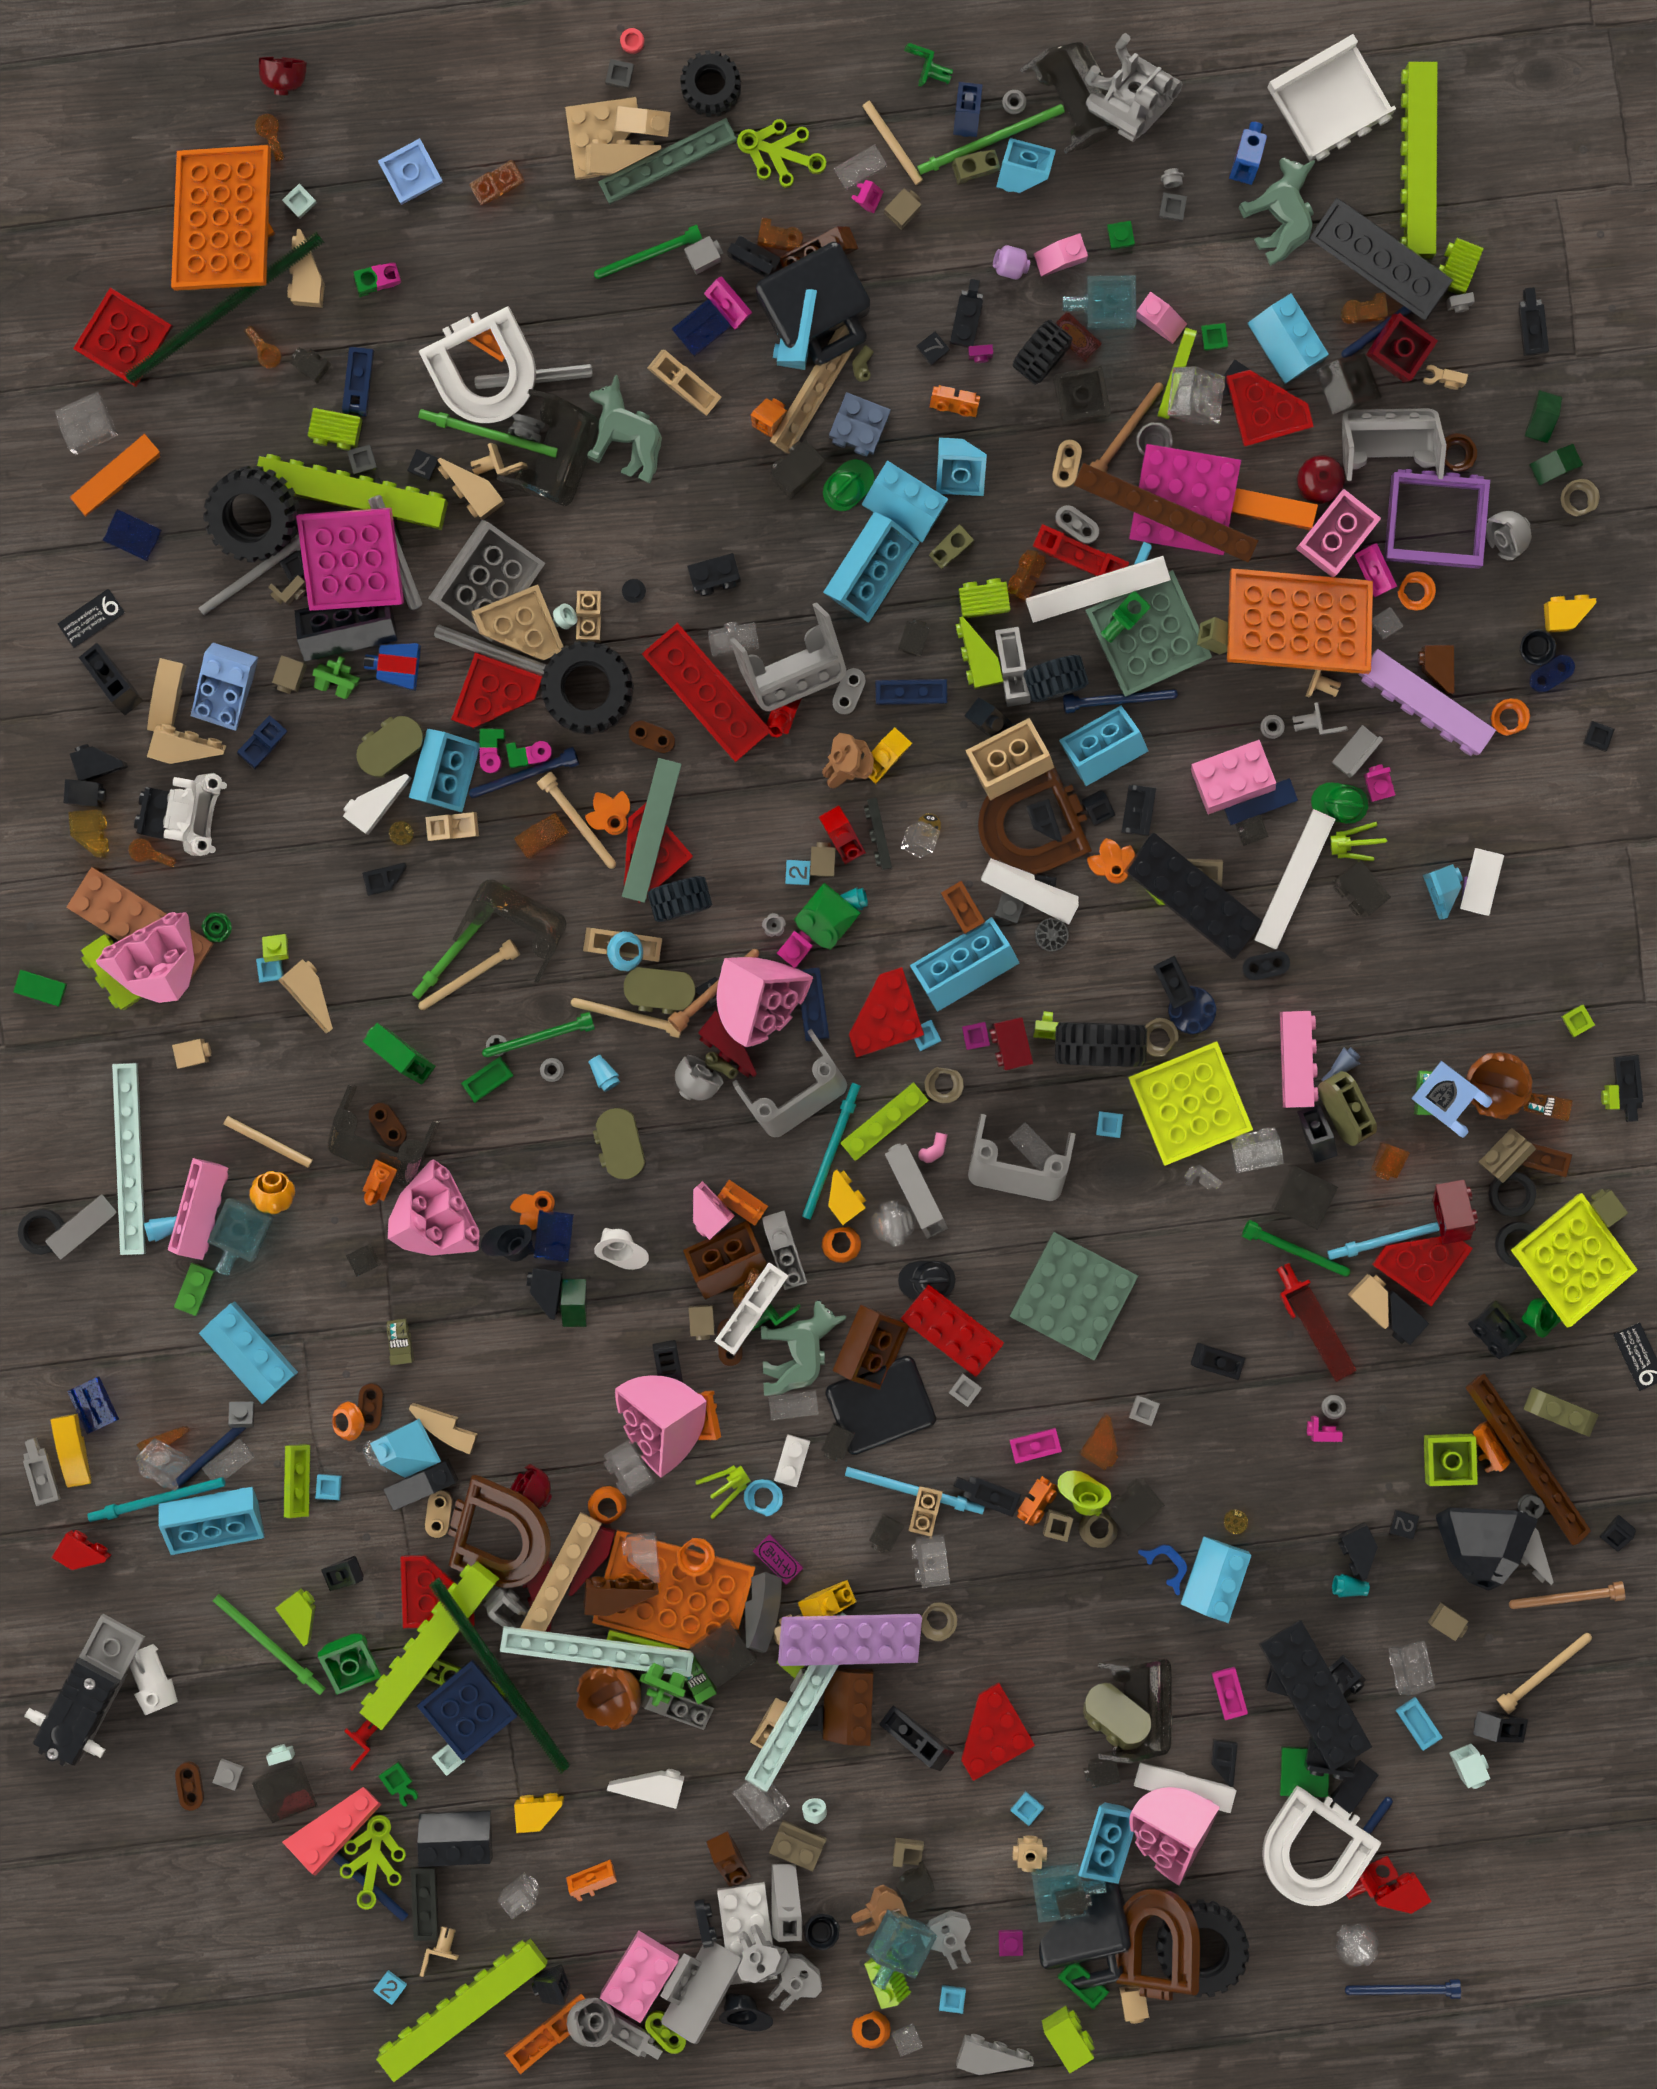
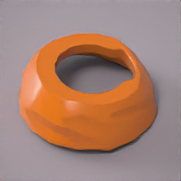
M1416 571L1409 573L1399 588L1398 597L1407 609L1423 610L1434 600L1436 593L1435 583L1424 572ZM1407 583L1421 584L1425 591L1424 597L1419 601L1410 600L1404 593Z
M1519 699L1502 700L1495 706L1491 714L1492 726L1498 733L1505 736L1525 730L1530 719L1529 709ZM1512 709L1517 713L1518 726L1516 728L1508 730L1500 722L1502 711Z
M851 1227L830 1229L822 1239L824 1254L834 1262L845 1263L857 1257L861 1248L860 1237ZM839 1232L846 1233L851 1242L847 1252L838 1253L833 1249L832 1240L834 1239V1234Z
M347 1401L334 1410L332 1418L333 1429L344 1440L352 1441L357 1439L364 1428L363 1414L354 1403ZM340 1413L345 1414L348 1419L346 1431H341L336 1426V1416Z
M611 1486L601 1487L591 1495L588 1501V1511L593 1519L603 1524H610L625 1512L627 1501L619 1489ZM604 1498L613 1499L617 1505L618 1512L611 1518L602 1515L598 1510V1504Z
M692 1538L677 1551V1565L682 1572L689 1576L703 1575L709 1571L714 1563V1549L708 1541L701 1538ZM694 1545L703 1549L705 1552L703 1563L700 1565L689 1563L685 1553L689 1546Z
M873 2011L856 2018L852 2026V2037L856 2043L870 2049L881 2047L889 2039L891 2032L889 2020L878 2011ZM869 2019H873L880 2028L879 2037L871 2041L865 2039L861 2031L862 2023Z

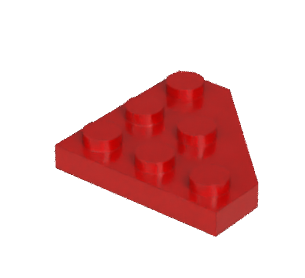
M1251 370L1226 376L1243 446L1314 427L1308 403Z
M475 652L451 720L475 729L536 699L542 676Z
M646 803L628 818L624 886ZM667 825L665 826L649 891L661 886L694 857Z
M903 967L879 974L849 1033L856 1057L925 1036Z
M1441 1236L1385 1245L1372 1265L1432 1307L1473 1248L1463 1241L1442 1244Z
M404 1555L400 1557L403 1628H419L425 1619L428 1621L432 1619L434 1614L431 1611L439 1602L438 1596L435 1597L436 1594L434 1595V1592H432L433 1589L430 1590L431 1587L429 1588V1585L437 1578H440L448 1590L455 1582L426 1555ZM475 1611L468 1619L473 1626H475Z
M999 1682L978 1694L961 1761L973 1781L1035 1746Z

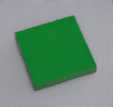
M1281 1746L1280 1796H1290L1297 1785L1314 1797L1326 1798L1328 1796L1329 1774L1324 1773V1776L1310 1774V1771L1304 1766L1307 1752L1306 1747Z

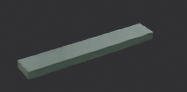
M727 118L598 181L610 205L736 142L737 138Z
M658 758L622 893L624 898L643 903L646 902L682 766L680 763Z

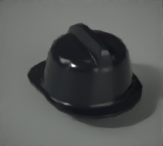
M527 1225L497 1226L490 1229L481 1240V1248L485 1254L504 1256L512 1262L521 1261L535 1252L531 1239L532 1230Z
M916 1261L902 1268L899 1273L898 1284L903 1294L912 1299H916L928 1284L946 1297L953 1290L956 1278L952 1268L944 1262Z
M729 1993L726 1996L724 2012L719 2016L721 2023L757 2032L767 2030L773 2025L772 2017L765 2012L759 2011L755 2000L751 1996Z

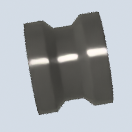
M1525 1494L1519 1498L1517 1503L1518 1511H1525L1529 1516L1536 1519L1543 1514L1544 1504L1539 1497L1533 1494Z

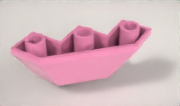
M186 912L168 913L161 919L107 946L96 960L97 964L135 995L158 1003L177 1001L189 987L194 965L188 914Z
M434 1159L429 1161L399 1195L389 1217L388 1239L404 1250L431 1256L479 1250V1229L450 1171Z

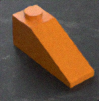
M766 398L751 413L752 427L772 438L787 413V410L784 409L786 405L775 398L772 401Z

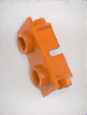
M941 385L939 387L934 386L930 401L931 408L958 413L966 417H976L980 396H977L976 393L960 390L959 396L955 397L954 388Z
M377 1159L363 1188V1191L366 1192L364 1200L369 1206L376 1204L379 1199L385 1200L397 1172V1169Z
M728 1180L717 1196L726 1207L754 1226L768 1208V1205L731 1180Z
M1043 1476L1040 1480H1036L1029 1492L1035 1497V1500L1032 1501L1026 1497L1017 1510L1019 1512L1017 1517L1031 1526H1034L1035 1523L1038 1524L1042 1520L1045 1507L1048 1503H1052L1057 1496V1485L1049 1484L1050 1481Z

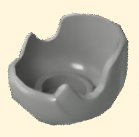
M1151 422L1140 429L1136 443L1139 452L1144 456L1146 444L1171 448L1173 439L1169 428L1161 423Z

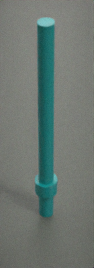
M851 1084L846 1100L842 1101L840 1116L802 1214L804 1218L811 1220L849 1116L855 1110L856 1104L854 1103L861 1087L858 1084Z
M221 1477L120 1505H107L102 1510L88 1513L89 1522L105 1518L110 1520L118 1518L120 1514L221 1488L226 1485L225 1480Z

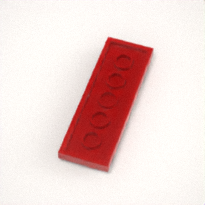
M678 622L642 653L643 657L735 763L769 734L768 726Z

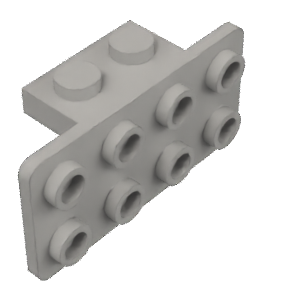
M715 1941L714 1947L704 1949L702 1945L696 1958L684 1953L678 1960L673 1974L665 1983L663 1992L660 1995L671 2002L661 2020L662 2024L693 2044L699 2043L736 1976L742 1958Z

